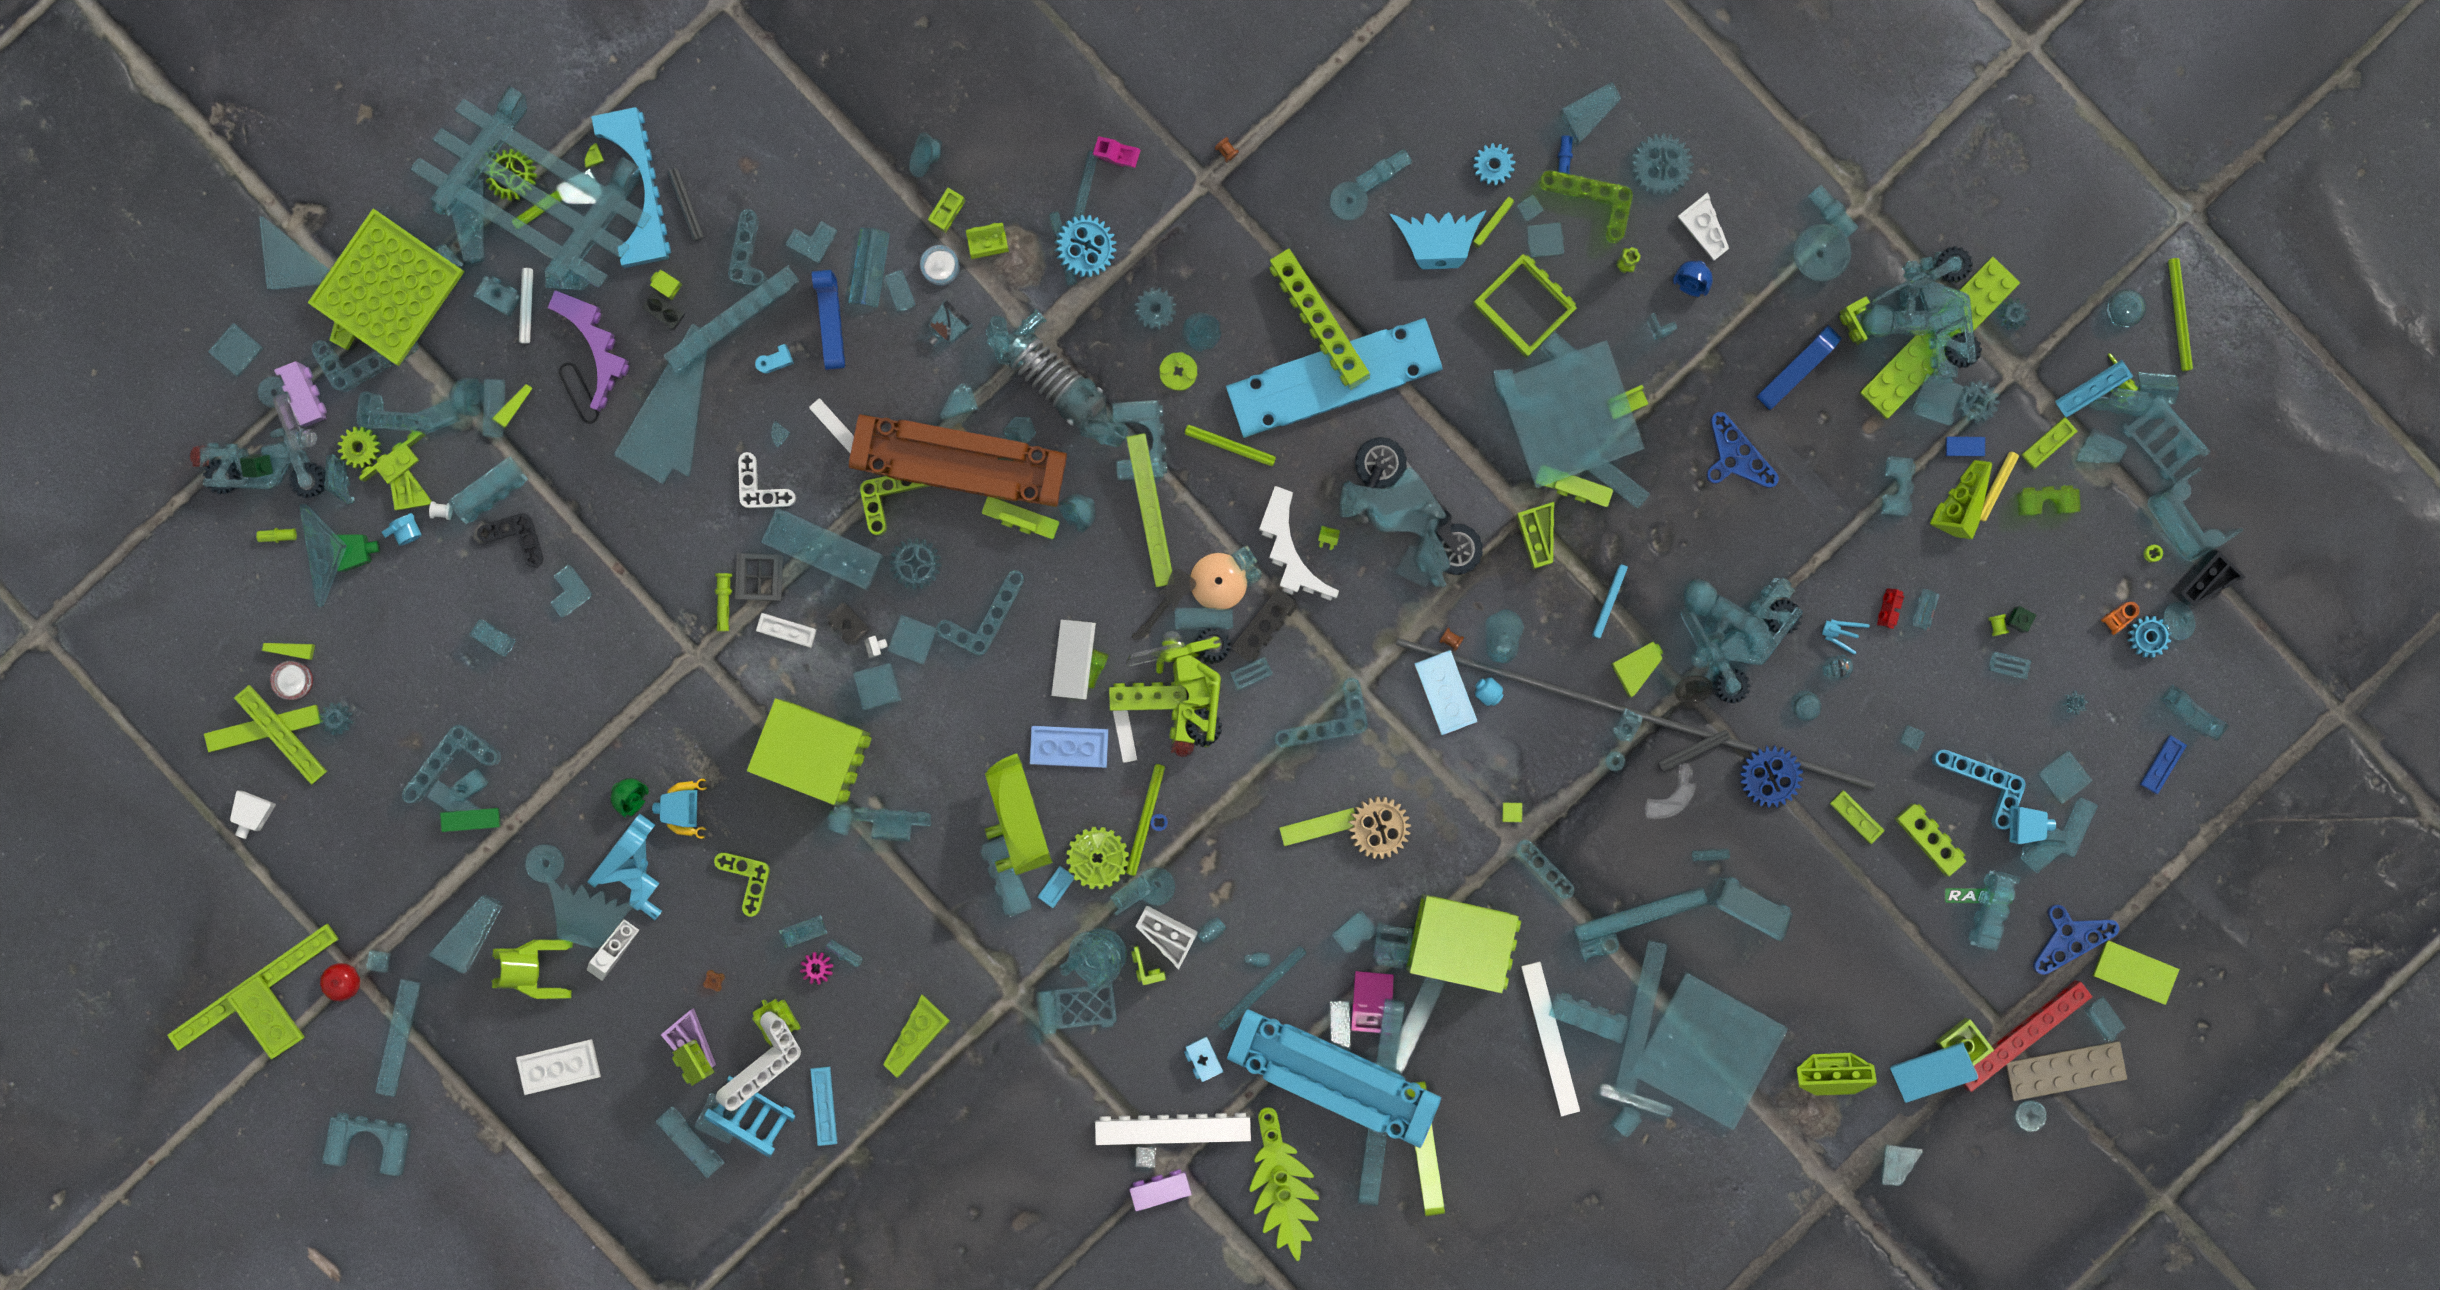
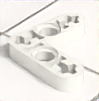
M749 452L740 455L738 461L740 503L744 507L772 508L794 505L796 495L789 489L758 490L756 457ZM746 456L753 460V462L749 463V469H753V472H743V469L747 470V465L743 463ZM746 475H751L754 479L753 483L749 486L743 483V478ZM757 493H760V505H757L758 501H751L749 505L744 501V498H747V494H750L753 498H758ZM767 493L773 496V501L770 504L763 502V496ZM776 493H779V497H784L788 493L789 496H792V499L789 500V503H786L785 500H778L779 504H776Z

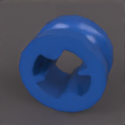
M1156 814L1151 818L1150 823L1154 830L1162 831L1167 827L1168 821L1163 814ZM1156 817L1164 819L1165 822H1162L1164 823L1162 828L1160 826L1155 827L1154 823L1156 822L1154 819Z

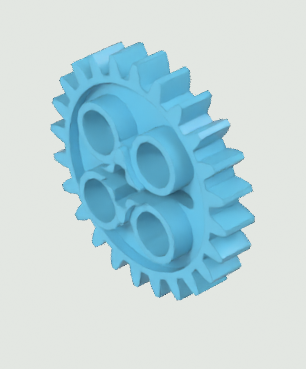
M1081 215L1079 216V221L1076 217L1072 218V222L1066 221L1067 227H1060L1063 233L1056 234L1060 240L1055 241V244L1059 245L1055 251L1060 252L1057 259L1063 258V262L1060 265L1067 264L1066 271L1073 269V275L1080 272V277H1084L1085 273L1088 278L1092 277V272L1097 276L1099 275V270L1104 272L1106 270L1105 266L1111 265L1108 260L1115 258L1111 253L1116 252V249L1112 248L1116 241H1111L1110 239L1114 234H1108L1110 227L1104 228V221L1099 224L1098 217L1092 221L1091 215H1088L1086 220ZM1078 229H1081L1083 231V238L1078 237ZM1095 237L1100 238V240H1101V245H1100V246H1097V245L1094 243V238H1095ZM1072 238L1074 241L1078 243H1073L1070 241V239ZM1085 242L1087 243L1086 246L1089 248L1087 250H1085V246L1082 245ZM1071 246L1076 248V256L1070 253ZM1088 254L1094 257L1093 264L1087 260Z

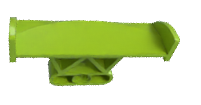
M1013 754L995 763L985 773L1000 823L985 828L988 840L1003 835L1010 857L995 861L998 873L1013 868L1015 875L1053 862L1018 754Z

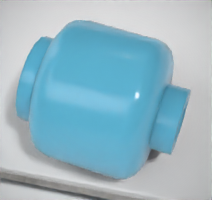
M1482 678L1475 685L1477 688L1475 696L1486 706H1495L1504 696L1502 694V686L1493 678L1485 680Z

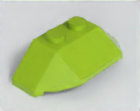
M1852 1053L1812 1054L1796 1069L1799 1087L1816 1096L1856 1094L1877 1084L1874 1065L1867 1063Z

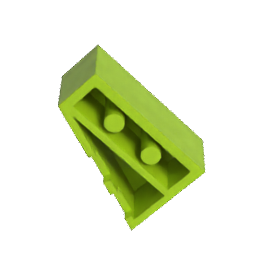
M1554 502L1516 514L1532 569L1553 563Z

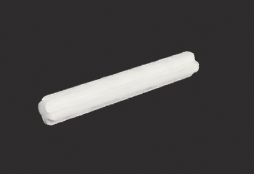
M531 268L522 269L519 342L523 344L530 343L533 269Z

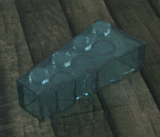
M1991 870L1989 874H1986L1984 879L1985 891L1981 893L1979 903H1981L1980 910L1976 911L1974 917L1976 925L1971 930L1969 940H1971L1970 945L1997 951L2004 931L2002 922H2005L2009 916L2008 904L2015 898L2014 885L2015 883L2019 884L2021 877Z
M488 895L481 896L432 950L429 956L461 973L468 972L503 903Z

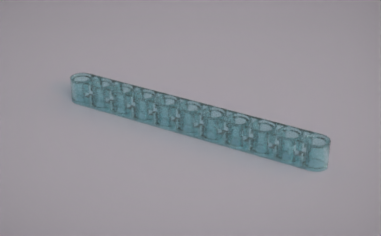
M1385 998L1376 1064L1396 1073L1405 1001ZM1367 1128L1358 1204L1378 1206L1387 1132L1385 1131L1381 1133Z

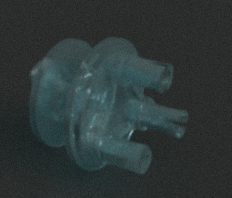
M1098 927L1091 931L1082 932L1072 940L1068 960L1060 965L1059 968L1062 969L1060 972L1062 975L1068 976L1075 970L1082 979L1088 982V988L1095 991L1103 985L1110 984L1118 977L1121 968L1127 960L1126 946L1121 937L1108 928Z

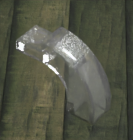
M1680 764L1678 786L1670 797L1663 800L1646 799L1644 818L1662 819L1671 817L1682 811L1689 804L1696 788V784L1689 783L1693 776V768H1690V764Z

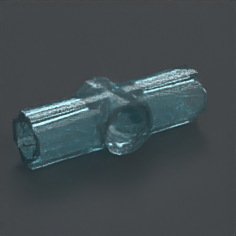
M1402 149L1388 159L1380 160L1370 170L1358 176L1355 180L1363 193L1379 183H1385L1393 178L1397 172L1412 164V160L1407 151Z
M1822 185L1818 186L1808 195L1821 210L1820 213L1829 224H1833L1845 239L1859 228L1846 213L1843 204L1839 200L1834 199Z

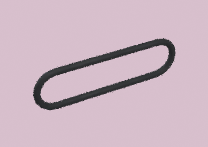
M570 362L562 364L559 368V375L580 418L585 423H594L595 421H597L599 417V412L595 410V419L591 421L585 420L562 375L563 367L566 365H571L575 369L590 401L592 402L593 399L577 367L575 366V364Z

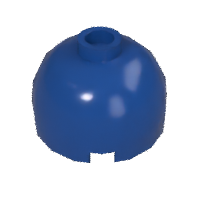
M1688 261L1679 267L1674 275L1673 282L1675 285L1678 283L1680 285L1679 289L1688 295L1699 297L1700 294H1704L1706 296L1713 283L1712 272L1702 261Z

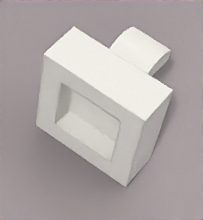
M876 636L864 640L869 659L879 656L881 654L880 649L887 647L886 640L877 641Z

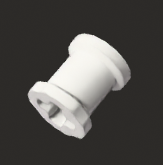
M432 501L429 508L430 518L443 517L446 520H450L452 516V503L445 505L436 504V502Z

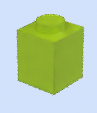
M661 269L659 272H655L650 280L652 282L650 286L670 300H673L682 286L678 280Z

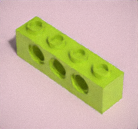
M1911 803L1894 819L1945 876L1950 877L1966 862L1963 858L1965 854L1958 847H1953L1951 838L1946 833L1942 834L1937 829L1939 825L1932 818L1928 819L1925 815L1926 810L1920 804ZM1917 819H1921L1923 822V827L1919 830L1915 827ZM1931 833L1936 837V841L1933 844L1928 842V836ZM1943 848H1947L1949 851V855L1946 858H1942L1940 854Z

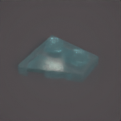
M591 169L556 186L565 204L608 203Z
M2092 428L2075 461L2119 463L2127 445Z
M1885 1145L1880 1183L1902 1186L1906 1176L1913 1169L1915 1162L1923 1154V1150Z

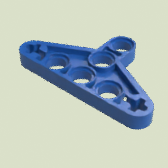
M1723 412L1714 414L1711 417V427L1720 460L1707 471L1708 481L1716 484L1725 479L1730 473H1733L1766 488L1776 486L1779 481L1777 473L1732 420ZM1716 417H1723V424L1725 426L1729 424L1731 427L1722 433L1720 430L1724 429L1721 424L1716 425ZM1733 430L1737 433L1735 441H1730L1727 438L1728 431ZM1741 445L1749 447L1750 452L1748 455L1744 456L1740 453ZM1727 457H1732L1735 460L1734 467L1729 468L1725 465ZM1758 459L1762 462L1760 470H1755L1752 467L1753 460ZM1767 468L1768 471H1766L1765 473L1768 476L1772 475L1774 477L1772 479L1774 483H1766V476L1762 474L1761 477H1759L1758 473L1764 471V469ZM1714 469L1721 473V477L1718 480H1713L1710 476L1711 471Z
M2052 905L2048 909L2047 914L2055 931L2035 959L2033 968L2037 973L2043 975L2054 971L2116 936L2119 932L2118 923L2114 920L2072 921L2063 906ZM2055 908H2060L2062 911V916L2059 919H2055L2052 915V911ZM2107 924L2113 925L2112 933L2108 931L2103 933L2105 936L2103 938L2100 931L2107 929ZM2064 925H2069L2072 929L2071 934L2068 936L2062 933ZM2092 932H2095L2098 936V940L2095 943H2090L2088 940V935ZM2076 941L2081 944V949L2077 953L2071 949L2072 943ZM2057 951L2064 953V959L2061 962H2057L2054 958ZM2051 960L2055 964L2054 966L2051 963L2045 966L2046 970L2038 968L2040 961L2046 963Z

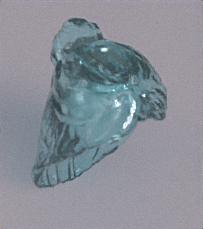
M1504 609L1489 616L1486 621V653L1492 661L1498 663H1509L1517 656L1519 640L1524 629L1523 622L1517 613Z

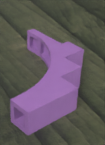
M555 290L548 308L574 323L583 333L592 349L598 380L597 390L590 408L600 412L607 404L608 398L606 396L608 391H612L615 385L614 377L622 379L623 376H626L629 371V362L626 359L608 353L609 349L612 350L614 347L615 336L594 326L595 323L598 324L600 321L601 309Z

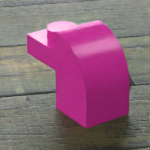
M1098 136L1093 155L1114 165L1135 168L1141 150L1137 147L1120 144L1114 139Z

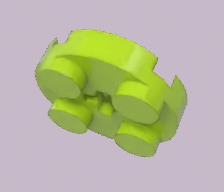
M1179 352L1172 353L1164 358L1160 365V379L1167 388L1184 391L1195 383L1197 365L1189 355ZM1175 367L1183 368V375L1181 377L1173 374Z

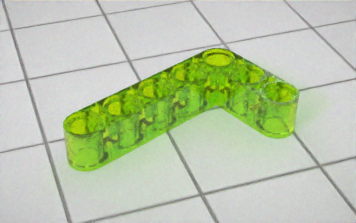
M1551 170L1545 171L1541 175L1539 185L1543 190L1612 204L1606 238L1611 243H1618L1625 235L1633 197L1632 190L1629 187ZM1544 177H1551L1553 184L1547 185L1544 182ZM1568 180L1571 182L1572 187L1566 189L1563 187L1562 182ZM1581 185H1589L1591 191L1588 193L1583 192ZM1606 188L1609 191V196H1602L1600 189ZM1620 192L1626 193L1628 200H1621L1618 194ZM1615 211H1622L1624 218L1617 219L1614 215ZM1611 230H1618L1620 237L1614 238L1611 235Z

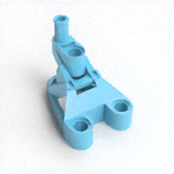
M639 813L587 883L595 888L598 884L621 881L631 889L630 906L637 911L639 909L655 921L662 910L647 899L659 885V882L646 873L648 861L646 860V838L655 824Z

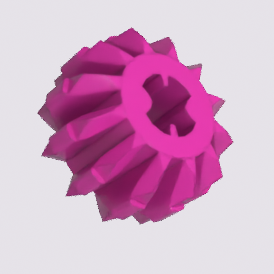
M816 952L812 953L813 959L806 955L805 958L808 963L805 961L801 962V965L806 966V968L801 969L800 972H807L803 979L806 980L811 977L810 984L814 983L815 978L818 985L822 982L821 978L827 982L828 977L825 974H833L832 971L827 970V968L833 967V964H826L830 957L823 960L824 953H820L817 958ZM814 963L816 965L819 964L821 966L819 968L820 973H818V971L813 972V969L815 968L813 966Z

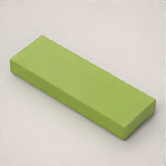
M1508 197L1474 240L1473 245L1476 248L1482 245L1513 205L1514 200Z
M2064 417L2021 456L2035 469L2078 431Z
M1844 790L1829 803L1869 844H1872L1885 831Z

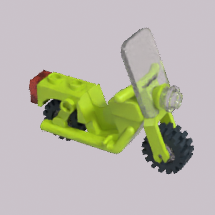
M1219 627L1204 629L1194 643L1187 644L1186 646L1184 642H1179L1182 636L1178 635V632L1167 631L1166 634H1163L1164 641L1162 642V647L1131 654L1125 661L1126 666H1133L1157 660L1156 672L1158 674L1163 672L1164 662L1174 661L1175 685L1184 687L1189 694L1188 700L1182 701L1177 705L1176 709H1173L1171 717L1174 720V727H1171L1169 738L1172 739L1171 753H1176V756L1179 757L1190 755L1193 752L1194 745L1209 747L1212 743L1216 742L1222 733V723H1219L1220 718L1217 717L1221 676L1194 658L1199 656L1200 659H1205L1203 662L1207 663L1210 661V664L1214 662L1219 663L1225 659L1231 649V640H1228L1229 635H1225V631L1223 629L1220 631ZM1206 708V712H1204V710H1200L1199 712L1194 713L1195 710Z

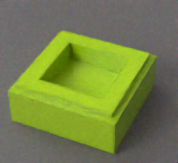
M1503 803L1502 822H1522V803Z

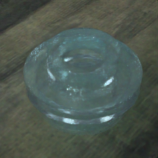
M1611 752L1606 757V765L1610 770L1618 771L1624 767L1625 758L1620 752ZM1614 757L1619 761L1617 765L1612 764Z

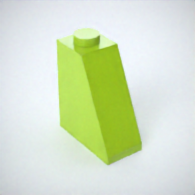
M1651 642L1611 664L1629 698L1638 692L1663 659L1661 656L1663 652L1659 644L1655 645L1654 642Z

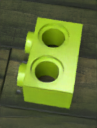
M947 188L928 218L929 223L946 233L966 202L965 198L952 189Z

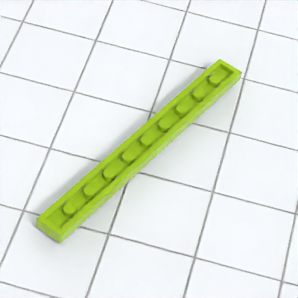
M329 924L324 925L167 1036L176 1049L180 1051L236 1012L226 998L229 994L258 975L262 977L269 988L338 941V937Z

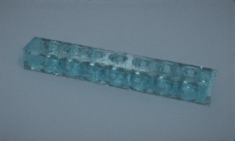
M787 265L663 355L664 359L675 373L798 285L799 279Z

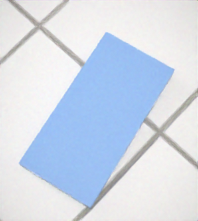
M1031 726L1030 764L1107 768L1108 729Z

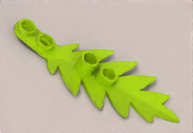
M1267 1107L1263 1108L1258 1114L1264 1147L1259 1150L1254 1158L1256 1163L1261 1160L1263 1161L1252 1179L1249 1190L1253 1192L1267 1182L1256 1202L1254 1214H1258L1273 1204L1267 1214L1263 1233H1267L1280 1224L1277 1235V1248L1279 1249L1288 1243L1292 1255L1296 1261H1299L1301 1240L1312 1241V1238L1298 1219L1318 1221L1319 1219L1306 1204L1297 1198L1319 1200V1197L1306 1184L1293 1177L1313 1178L1314 1175L1300 1161L1289 1155L1296 1154L1297 1150L1291 1145L1282 1142L1277 1113L1273 1108ZM1266 1114L1271 1115L1269 1119L1264 1118ZM1274 1132V1135L1269 1137L1268 1133Z

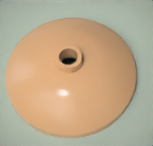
M1213 553L1203 557L1196 563L1191 572L1190 587L1195 599L1204 607L1211 610H1226L1235 606L1243 598L1247 588V575L1242 564L1234 557L1224 553ZM1218 577L1222 579V583L1219 585L1215 583V579Z

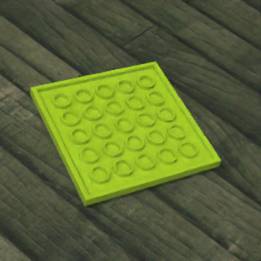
M373 208L308 303L388 360L400 366L465 271Z

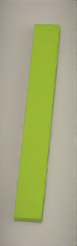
M1146 434L1127 436L1156 587L1175 584Z

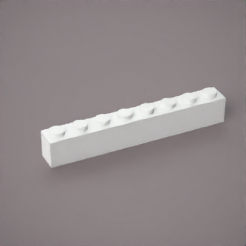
M1216 1113L1215 1117H1208L1207 1114H1196V1117H1188V1114H1177V1118H1169V1115H1157V1118H1150V1115H1139L1138 1119H1130V1116H1119V1119H1111V1116H1100L1099 1120L1095 1121L1096 1145L1251 1141L1250 1116H1246V1113H1234L1235 1116H1227V1113Z

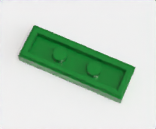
M499 808L440 813L442 832L501 827Z

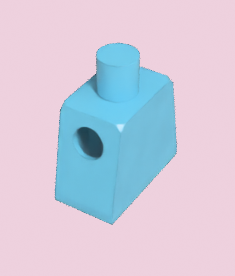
M2011 806L2009 842L2024 844L2045 840L2047 838V831H2054L2056 829V821L2048 819L2047 812Z

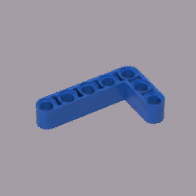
M832 270L812 271L813 288L818 295L825 369L845 368L836 275Z
M1828 325L1756 397L1771 410L1837 346L1842 338Z

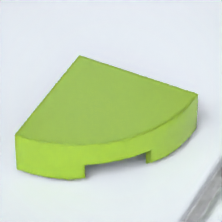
M597 143L593 144L586 154L584 161L587 169L605 162Z

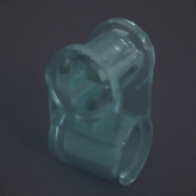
M475 768L454 784L450 791V796L454 801L462 802L474 793L481 791L489 783L479 769Z

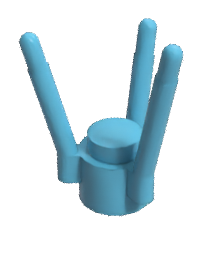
M1833 619L1831 621L1826 620L1822 635L1826 636L1825 639L1832 641L1855 655L1856 651L1833 637L1843 634L1858 638L1859 635L1841 630L1840 626L1869 628L1870 625Z

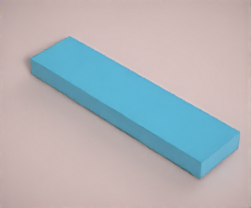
M2123 360L2055 402L2067 418L2126 382L2133 375Z
M1621 564L1617 568L1592 633L1594 638H1601L1628 568L1625 565Z
M830 1066L811 1068L817 1145L837 1144Z

